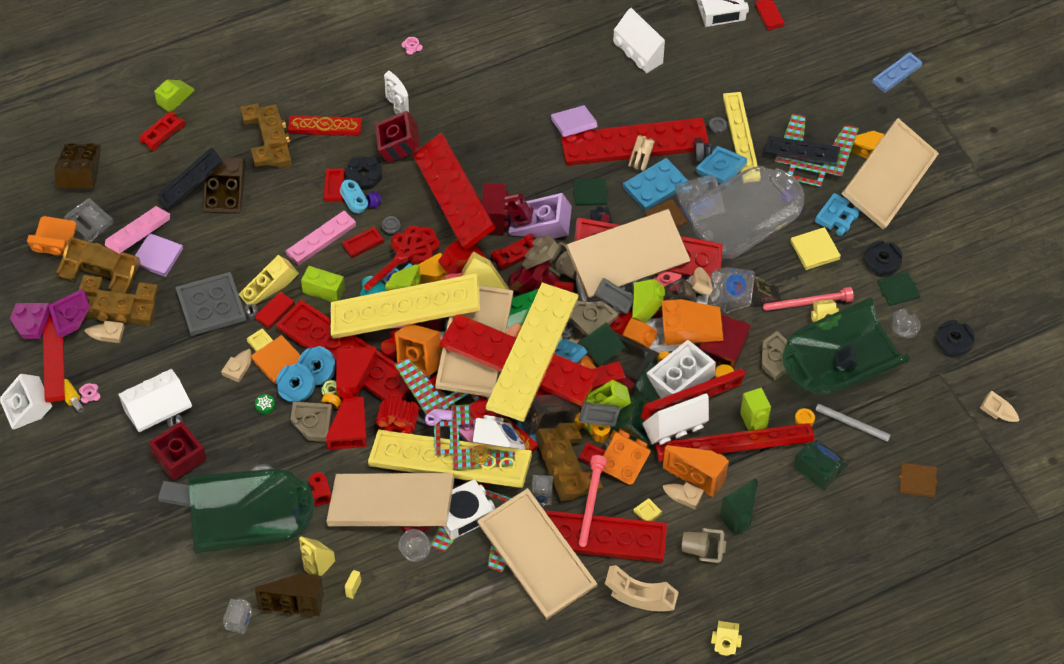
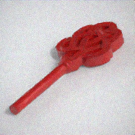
M409 226L404 233L393 235L391 247L397 251L394 259L366 282L364 288L369 291L399 264H406L408 261H411L418 265L431 258L439 250L440 241L436 237L434 230L428 227Z

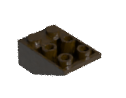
M94 143L64 144L54 168L56 188L93 189L97 179L101 145H95Z
M220 157L224 163L205 179L203 212L240 213L246 162L243 158Z
M300 573L255 588L258 608L264 612L277 611L286 615L302 614L305 617H320L324 591L322 578L319 575Z

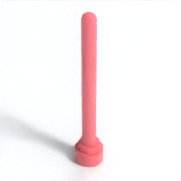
M846 287L838 293L765 303L763 310L770 311L813 304V301L830 299L848 303L854 301L852 287Z
M600 455L591 457L590 466L593 473L579 539L580 547L587 545L600 474L607 464V459Z

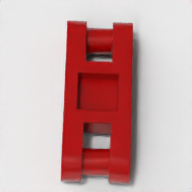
M170 111L141 134L139 141L144 145L147 144L150 150L155 151L173 133L183 129L186 122Z
M527 234L523 239L501 250L493 251L491 257L494 261L498 262L497 265L500 270H505L525 260V254L531 250L535 238L532 234Z

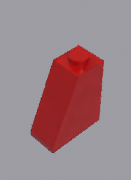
M456 240L446 248L438 262L447 274L462 273V269L473 252L484 258L486 257L476 244L465 250L459 240Z
M376 347L337 348L336 389L339 398L358 397L377 361Z
M353 396L352 398L343 399L326 436L327 450L367 447L364 397Z

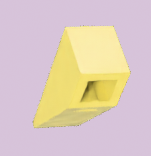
M475 252L471 254L462 269V276L477 273L480 286L510 290L490 260Z
M278 255L239 293V296L247 305L251 303L257 304L285 288L299 273L288 260Z
M301 536L299 541L304 570L308 574L322 576L335 562L334 552L318 540Z

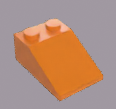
M682 299L662 301L665 346L683 344L687 340L692 343L723 341L720 307Z
M667 445L664 453L663 469L685 482L704 490V493L714 497L726 481L729 460L723 455L709 450Z

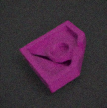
M83 289L48 305L56 332L60 338L78 330L90 309L87 294Z
M49 303L15 304L10 320L23 339L41 338L50 314Z

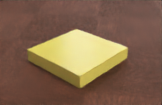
M825 227L792 237L790 240L805 270L840 260V254Z

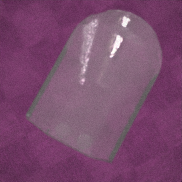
M764 166L752 167L688 202L686 212L695 234L701 240L722 243V258L734 259L793 222L803 209L804 192L799 182L792 175L781 169H765Z

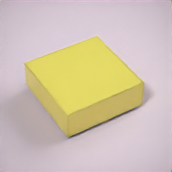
M263 328L247 338V342L256 352L273 341Z
M649 498L633 511L643 521L653 522L662 515V511Z
M355 570L351 572L345 585L346 597L354 598L361 583L360 572Z

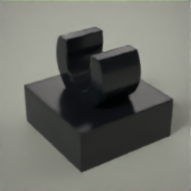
M701 137L694 138L696 161L704 160V154H712L711 143H703Z
M603 205L597 206L595 210H590L592 220L601 221L604 213L610 215L608 223L613 224L609 207L605 208Z
M851 344L835 352L836 368L840 371L846 368L853 370L858 367L855 364L857 360L855 347Z

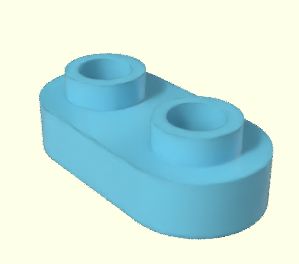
M345 180L340 187L342 197L352 212L357 214L363 213L368 205L365 195L355 181Z

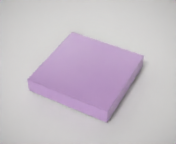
M585 105L551 114L552 122L563 137L597 127V121Z
M149 233L135 255L140 258L141 265L139 268L166 277L182 252L183 245Z

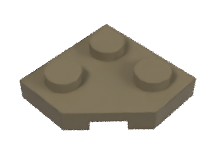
M550 234L537 237L532 243L531 250L525 254L526 258L522 265L527 270L552 259L559 245Z
M577 301L569 321L591 340L618 319L619 314L606 302H597L595 304Z
M776 331L763 341L762 369L776 380L802 361L804 355Z
M293 402L291 423L308 441L326 442V436L331 423L332 404Z

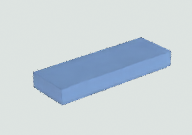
M909 52L873 78L872 83L886 93L919 69L923 62Z

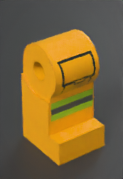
M580 412L574 417L573 423H576L578 430L581 428L585 429L592 435L595 442L604 443L606 439H609L610 426L581 423L578 420Z

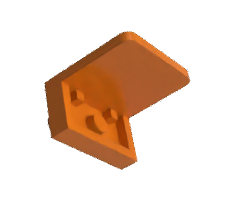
M43 216L40 218L36 235H29L27 243L32 251L63 256L68 240L75 235L77 224L71 220Z
M621 429L619 432L613 430L610 435L612 440L603 454V457L607 459L606 468L603 471L631 485L637 478L651 451L646 447L648 445L646 442L638 438L636 441L629 438L630 434Z

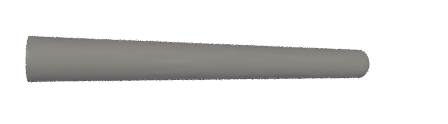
M818 404L815 411L887 442L890 439L891 434L821 404Z

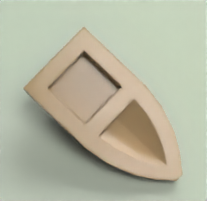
M696 268L691 278L692 288L699 294L704 293L709 296L713 291L711 279L703 268Z
M105 321L104 324L94 325L85 329V332L96 340L120 343L125 327L124 323Z
M247 349L240 352L234 358L231 357L221 371L222 376L239 383L251 364V350Z
M993 391L987 394L980 407L983 411L995 419L999 417L1009 422L1019 421L1015 409L1006 400Z
M685 483V485H663L664 491L670 498L695 510L704 494V490Z

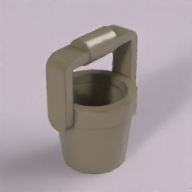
M558 243L559 247L550 260L551 264L557 258L562 248L566 246L565 243ZM565 251L556 262V270L551 267L549 270L559 277L561 274H564L576 280L577 273L568 251Z
M702 528L703 532H684L682 552L700 556V561L715 563L722 561L723 553L726 551L725 532L723 530ZM709 532L720 533L717 549L718 559L707 558L710 540Z

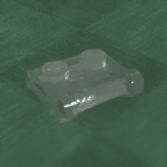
M90 198L75 207L64 217L65 220L76 222V229L84 236L87 242L94 241L98 234L114 223L113 219ZM80 216L92 229L88 230L76 218Z

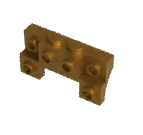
M257 103L240 107L244 125L259 124L264 146L251 148L255 167L270 165L286 168L292 166L287 146L290 144L289 135L284 133L287 130L285 120L280 118L277 105L259 108Z
M70 237L56 274L57 277L75 281L79 272L83 270L112 279L108 291L128 294L134 284L133 277L141 262L137 256L123 252L119 254L101 244H94Z
M83 275L79 290L83 289L86 292L90 304V309L85 318L98 319L103 322L113 321L151 327L158 285L139 282L136 294L133 295L101 290L102 277Z
M559 423L556 428L538 429L535 439L560 500H573L588 494L593 471H582L571 445L582 440L576 423ZM600 479L597 492H600L603 488Z

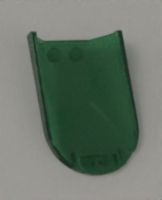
M871 297L797 330L787 340L783 351V366L789 378L801 388L815 393L840 391L905 364L910 359L908 353L902 355L897 351L882 328ZM851 344L855 347L857 357L855 364L858 367L853 370L846 368L840 371L836 368L835 352Z
M264 469L188 477L195 553L284 542L300 534L308 526L313 516L314 498L311 489L304 480L301 481L294 476V473L286 470Z

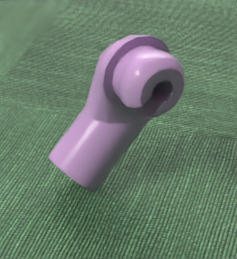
M434 409L426 415L425 422L433 426L441 420L452 421L454 411Z

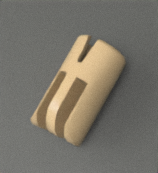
M640 135L637 137L628 164L629 167H632L634 164L635 169H639L641 166V171H645L655 142L653 139L650 138L648 140L646 139L647 137Z

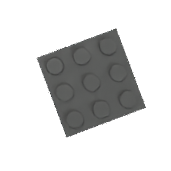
M231 272L176 287L191 336L246 321Z

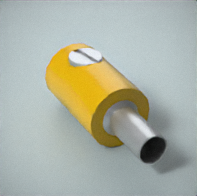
M65 379L66 403L69 406L73 405L78 412H82L84 408L79 402L80 395L70 381Z

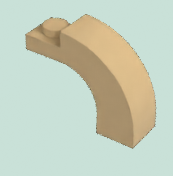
M616 565L609 567L605 585L613 590L611 596L632 607L648 611H671L675 608L679 592L667 582L655 584L640 582L631 578Z

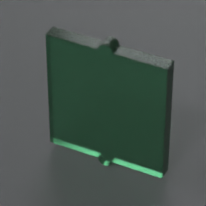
M574 179L573 195L575 196V206L607 205L608 190L606 189V179Z
M908 271L877 280L882 291L881 295L885 297L889 306L920 298V294L915 286L916 283L912 281Z
M607 322L580 341L588 351V355L595 360L599 367L625 348L618 338V333H615Z
M652 361L647 363L633 386L642 395V399H645L648 403L661 399L647 377V372L656 366Z

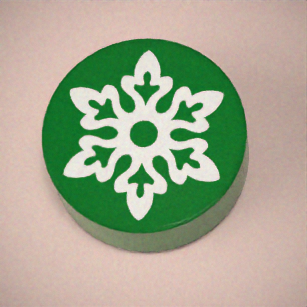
M263 394L256 398L255 407L260 414H269L274 410L275 402L272 396Z

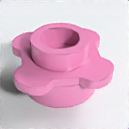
M408 37L402 42V47L406 49V53L409 55L422 50V45L419 44V40L416 37Z
M88 383L79 389V393L82 394V403H88L93 400L98 401L100 399L96 384Z

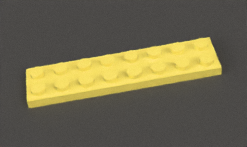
M476 273L331 302V336L333 339L480 311L479 276Z
M545 283L541 284L487 402V410L524 422L577 303L578 294Z
M378 430L368 464L370 467L413 473H453L455 479L470 481L475 479L477 482L523 488L532 452L530 450L459 441L460 449H496L515 452V461L512 458H504L500 461L498 467H493L496 464V459L491 455H485L480 460V465L483 468L453 470V454L435 455L434 437ZM440 438L441 450L451 449L450 439ZM485 457H491L494 463L486 467L482 464V460ZM505 460L513 462L512 466H501Z

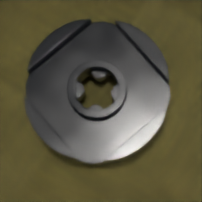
M358 157L348 161L345 170L346 180L355 181L361 190L372 189L378 181H381L382 167L375 157ZM367 171L366 175H362L360 172Z
M875 241L867 247L864 262L867 268L878 277L891 275L901 267L902 252L894 243L890 242L888 244L884 243V241ZM880 256L887 257V259L881 260Z
M949 320L942 323L935 336L938 348L947 357L951 358L967 354L973 348L975 339L972 328L966 323H957V320ZM952 336L959 337L958 341L952 340Z

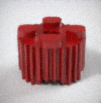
M389 395L388 399L380 403L376 424L384 431L413 434L419 414V405H416L417 403L415 402L410 404V402L405 400L402 401V397L398 395Z

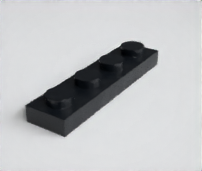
M769 136L765 155L837 166L841 149L838 146Z
M208 149L157 196L166 209L171 210L224 162L215 149Z

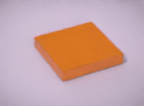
M281 335L251 355V360L276 384L279 372L285 366L298 363L301 355Z

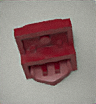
M550 260L527 270L522 265V267L509 276V289L525 294L539 289L542 283L555 287V282H560V279L548 270L551 266Z

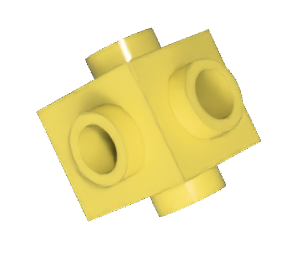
M832 299L813 301L814 311H811L812 322L820 327V329H831L832 326H836L837 320L840 319V312L836 308V302Z
M718 621L717 632L713 631L711 644H715V651L721 655L736 653V647H741L742 635H738L739 624Z

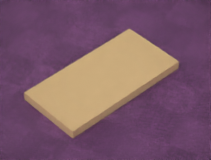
M897 118L841 194L880 228L885 229L939 153Z
M669 209L565 246L587 299L594 297V293L602 278L609 280L618 287H622L690 262Z
M479 285L480 311L461 315L506 333L513 290ZM456 315L449 316L447 329ZM443 348L435 387L436 389L490 397L497 383L499 371Z
M336 474L326 521L327 525L447 526L454 474Z
M528 488L477 521L546 620L597 587L596 581Z

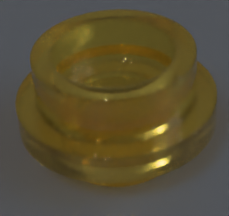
M483 445L475 446L470 453L472 462L479 465L485 464L490 459V451Z

